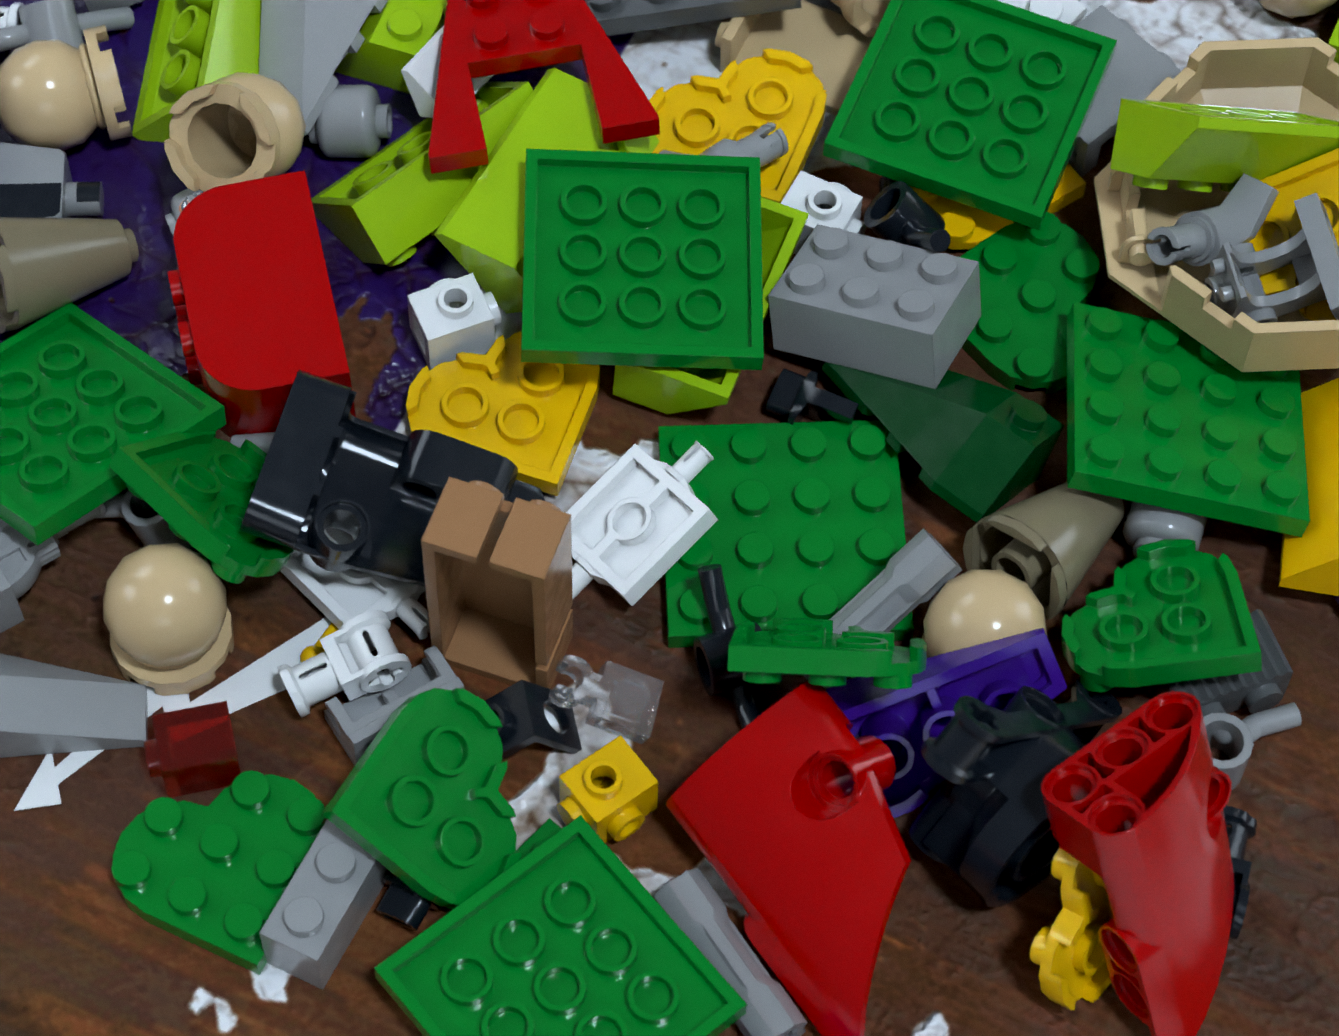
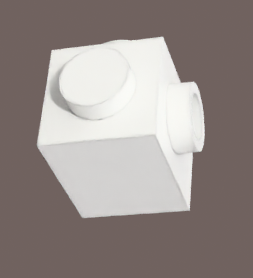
M801 170L780 203L809 213L808 220L793 254L798 253L817 224L864 235L866 225L865 222L860 220L863 197L853 193L849 188L840 183L827 182Z
M473 273L456 279H441L429 288L407 295L410 328L429 370L440 363L456 360L457 353L485 354L494 344L495 326L502 324L501 314L492 292L482 293Z

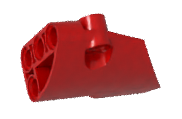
M807 681L764 711L718 749L671 795L666 802V807L747 912L743 923L749 940L822 1036H865L866 1008L880 944L894 901L912 860L883 793V790L891 786L895 779L896 764L892 752L882 740L876 737L861 736L856 739L850 732L853 724L825 688L809 684Z
M1171 691L1150 699L1052 769L1044 777L1041 789L1053 837L1059 842L1060 848L1095 872L1105 883L1113 918L1101 926L1099 936L1111 983L1119 999L1134 1016L1149 1026L1151 1036H1196L1206 1017L1219 982L1227 953L1232 923L1234 871L1223 810L1232 792V782L1226 773L1213 765L1200 701L1189 693Z

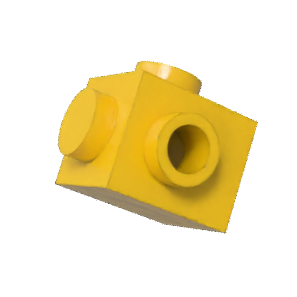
M620 735L559 776L560 802L557 803L556 807L565 825H568L581 815L605 843L612 838L615 841H621L635 833L645 821V816L658 808V780Z

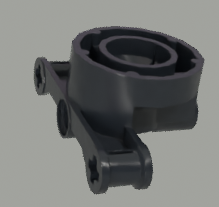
M1080 677L1071 686L1072 696L1066 703L1056 704L1050 697L1030 686L1021 687L1002 711L986 705L976 698L963 695L954 704L955 715L937 737H929L921 746L922 756L929 766L940 776L955 783V785L945 783L939 788L910 824L908 833L912 841L922 852L935 861L946 864L988 907H1001L1020 898L1052 874V862L1060 845L1053 837L1041 789L1043 779L1052 769L1089 744L1105 724L1115 722L1122 714V707L1109 691L1091 692L1082 686Z

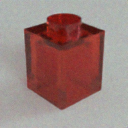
M227 701L151 715L155 739L144 741L150 778L163 777L169 798L228 787L232 785L233 780L241 773Z

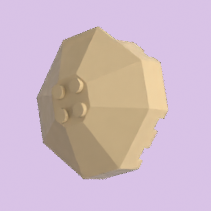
M1318 37L1204 41L1189 55L1187 66L1174 79L1168 76L1144 100L1292 111L1339 121V64L1334 61L1337 50ZM1111 162L1095 176L1094 186L1108 277L1240 372L1339 368V320L1309 321L1298 310L1277 317L1278 322L1258 323L1243 312L1236 318H1233L1210 301L1213 291L1204 285L1205 278L1208 277L1211 271L1210 263L1204 266H1191L1181 260L1163 266L1154 263L1148 256L1146 244L1161 241V239H1148L1149 233L1158 227L1174 226L1176 221L1184 214L1221 205L1230 193L1220 190L1221 183L1213 182L1212 192H1198L1177 188L1178 180H1169L1167 190L1144 188L1132 185L1133 174L1110 169Z

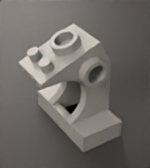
M1317 193L1294 201L1303 228L1286 242L1256 252L1252 243H1239L1232 246L1230 242H1226L1222 245L1217 258L1210 260L1211 271L1204 281V285L1213 291L1210 298L1212 303L1233 318H1236L1243 312L1258 323L1278 322L1277 317L1327 299L1332 314L1336 320H1339V246L1326 208ZM1293 264L1299 285L1286 291L1266 295L1260 275Z

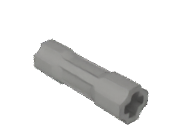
M923 528L889 559L886 568L829 619L833 620V633L842 634V632L848 631V626L854 625L860 626L863 630L889 632L915 607L929 601L937 594L948 580L954 578L962 571V568L945 548Z
M686 870L677 878L663 885L654 895L658 904L747 1003L746 1014L735 1022L743 1035L802 1036L806 1031L804 1027L807 1021L781 984L771 978L728 917L726 906L701 870Z

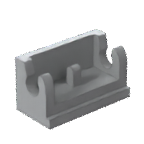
M435 645L424 650L426 658L422 659V663L412 668L408 676L393 687L380 692L366 693L343 705L337 697L325 702L327 707L324 710L325 719L354 766L390 715L409 697L434 688L447 690L455 688L464 689L463 683L459 677H456L448 662Z

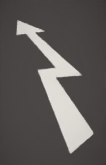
M327 617L321 619L191 702L189 693L162 696L155 694L154 688L146 686L148 717L163 707L169 738L172 740L286 690L277 667L285 663L290 667L301 663L300 655L302 650L308 646H314L331 624V621ZM375 647L370 648L371 652L376 650ZM104 750L71 752L56 767L53 754H46L14 811L62 804L58 784Z

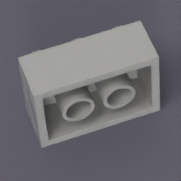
M817 224L768 295L773 348L936 389L981 317L979 262Z

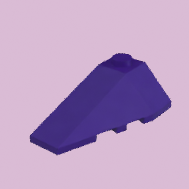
M1044 628L928 657L926 658V669L921 673L913 674L911 688H878L873 686V677H855L847 680L846 685L832 686L825 690L853 724L850 732L856 739L861 736L876 737L882 740L892 752L896 764L895 779L891 786L883 790L893 817L896 818L912 812L929 798L928 793L945 780L925 761L921 753V746L929 737H937L955 715L954 704L963 695L971 696L986 705L1002 711L1023 686L1033 687L1052 700L1068 687Z

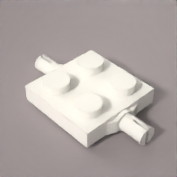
M695 441L673 466L652 459L638 445L634 444L566 512L571 514L572 557L576 561L572 566L573 599L594 579L600 584L613 588L624 600L633 606L718 521L713 512L695 496L692 487L689 485V482L710 461L714 460L709 451L698 441Z
M329 527L324 530L328 539L336 544L345 545L353 542L352 536L341 529ZM294 550L284 568L280 570L338 629L347 620L358 614L371 610H382L388 615L390 620L399 617L417 634L419 639L427 638V631L430 633L428 611L417 601L419 596L426 591L425 586L354 569L341 572L326 571L317 566L308 554Z

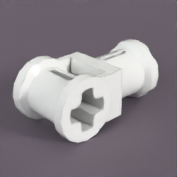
M371 610L352 617L337 631L319 639L324 652L293 667L286 663L277 667L301 718L310 714V706L343 690L349 701H352L366 693L380 692L391 688L408 676L412 670V664L405 654L398 652L388 631L391 627V621L384 611ZM371 647L376 648L378 652L376 656L372 655L370 651Z

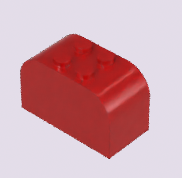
M305 170L218 186L201 193L190 201L180 213L174 229L173 240L179 269L167 271L190 383L193 385L203 384L204 393L224 405L227 424L221 427L220 430L230 438L233 435L275 432L299 369L352 388L350 371ZM353 402V405H352V408H351V410H350V413H351V415H353L354 417H356L355 407H354V402Z

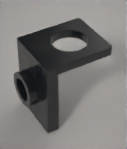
M520 680L485 700L502 724V727L497 729L503 744L502 760L534 742L572 754L582 750L571 699L568 695ZM544 704L549 705L558 715L562 726L561 733L555 731L547 721L544 713Z

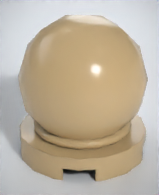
M105 25L83 29L86 44L81 43L79 49L61 40H35L15 49L0 64V125L19 145L54 148L64 152L84 143L97 126L100 129H105L107 126L111 141L133 136L129 121L121 123L117 121L116 113L127 110L112 50L100 51L98 43L109 41Z
M237 72L187 91L171 107L169 114H173L169 124V139L164 140V149L173 172L185 186L194 192L198 190L205 192L222 185L284 174L293 166L301 153L306 124L298 100L280 81L255 73Z
M178 543L150 544L123 557L107 580L103 596V620L110 632V647L113 658L123 677L129 681L132 678L139 684L152 687L155 694L162 696L188 694L210 684L216 678L215 671L225 662L228 653L232 654L234 649V631L231 613L227 608L226 588L204 555Z
M971 569L948 580L931 600L923 621L924 633L921 639L927 643L928 658L1044 628L1047 635L1044 608L1029 585L1002 570Z

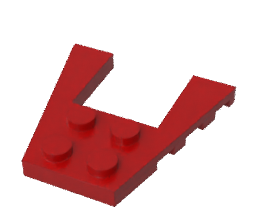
M447 0L428 152L431 174L489 164L472 78L582 60L603 144L659 135V116L585 0Z

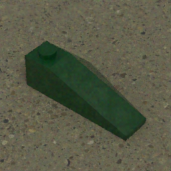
M824 362L822 370L845 396L859 404L858 410L862 414L877 417L890 431L886 441L897 453L908 451L921 465L922 470L918 477L925 485L976 523L981 518L996 512L1039 479L1064 428V425L1048 415L1041 405L1032 400L1025 399L1017 392L947 370L937 388L933 389Z

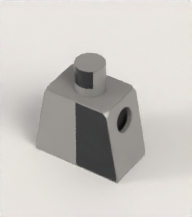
M0 142V217L71 218L75 216H103L104 190L102 182H72L65 152L54 148Z

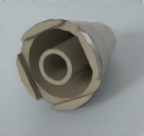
M0 217V334L16 331L69 303H73L130 275L132 263L137 262L139 258L138 245L133 231L130 228L124 229L117 219Z
M1067 482L1008 506L981 518L966 532L963 544L966 568L968 571L971 569L1002 570L1027 583L1044 608L1045 620H1050L1063 610L1124 517L1123 501L1115 497L1068 488Z

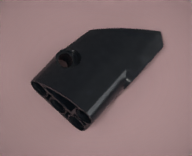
M299 369L255 485L240 531L308 554L317 566L326 571L341 572L354 569L425 586L421 539L449 477L468 483L470 481L489 483L504 494L505 501L514 503L516 498L526 501L534 499L545 501L540 488L516 480L518 468L506 457L434 431L415 430L409 436L356 418L351 415L350 410L357 392L352 391V388ZM329 527L341 529L352 536L353 542L345 545L336 544L328 539L324 530Z

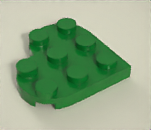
M1047 212L1039 230L1017 222L1001 228L960 257L979 262L981 317L963 344L962 349L990 377L1007 389L1015 390V385L1029 389L1046 388L1045 394H1050L1067 387V317L1074 302L1086 305L1089 303L1100 262L1081 234L1066 224L1060 223L1057 216Z
M181 431L119 447L109 467L126 482L128 490L134 496L146 501L168 522L170 530L177 537L187 541L211 560V567L220 578L230 583L239 584L245 580L246 576L255 578L274 576L284 568L294 549L240 531L247 507L267 453L254 443L245 439L239 448L226 440L214 438L216 431L181 433Z
M1164 539L1138 547L1136 559L1124 565L1122 569L1118 566L1115 569L1113 587L1089 593L1085 596L1086 606L1075 611L1071 617L1065 614L1062 620V653L1070 668L1080 675L1082 686L1091 692H1106L1114 687H1142L1262 671V652L1236 568L1224 553L1217 559L1212 554L1196 551L1195 541L1190 539Z
M773 618V630L756 632L754 622L744 621L737 625L728 645V671L743 672V681L751 683H778L782 681V674L808 675L809 684L818 686H843L847 684V676L873 677V686L878 688L907 689L912 687L913 674L921 673L926 669L927 643L921 638L910 639V648L894 646L895 633L867 631L857 625L848 626V631L837 634L833 633V620Z
M434 688L411 696L404 701L387 719L321 813L418 895L439 906H445L452 910L521 860V851L516 852L517 835L511 818L516 817L514 809L498 791L508 766V760L502 762L503 744L497 730L502 727L501 721L485 700L461 688L453 690Z
M253 770L240 773L233 780L232 785L224 788L209 806L189 801H176L169 797L156 798L120 834L113 853L111 867L115 884L123 895L127 907L146 922L260 975L267 963L260 931L326 823L327 818L321 814L325 807L315 797L314 793L296 780L273 774L263 775Z

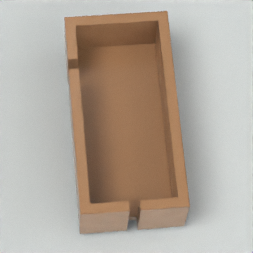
M449 477L421 539L431 647L435 645L440 650L449 666L509 685L525 680L551 689L573 637V609H571L573 604L571 514L562 512L557 506L544 500L534 499L526 501L516 498L514 503L505 501L504 494L489 483L483 481H470L468 483Z

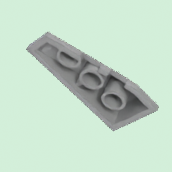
M261 0L259 75L280 81L298 100L306 124L304 136L308 135L319 117L325 99L335 90L339 83L333 74L339 63L348 52L357 53L365 38L359 30L370 12L381 13L388 0Z
M0 653V758L148 746L147 688L145 685Z

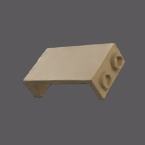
M801 0L802 8L727 18L721 21L715 38V46L721 48L720 72H723L729 63L735 59L736 63L739 64L747 58L762 56L763 49L771 48L791 51L808 60L813 65V73L822 82L823 90L825 89L827 93L825 112L836 116L873 37L865 36L856 27L851 25L842 14Z

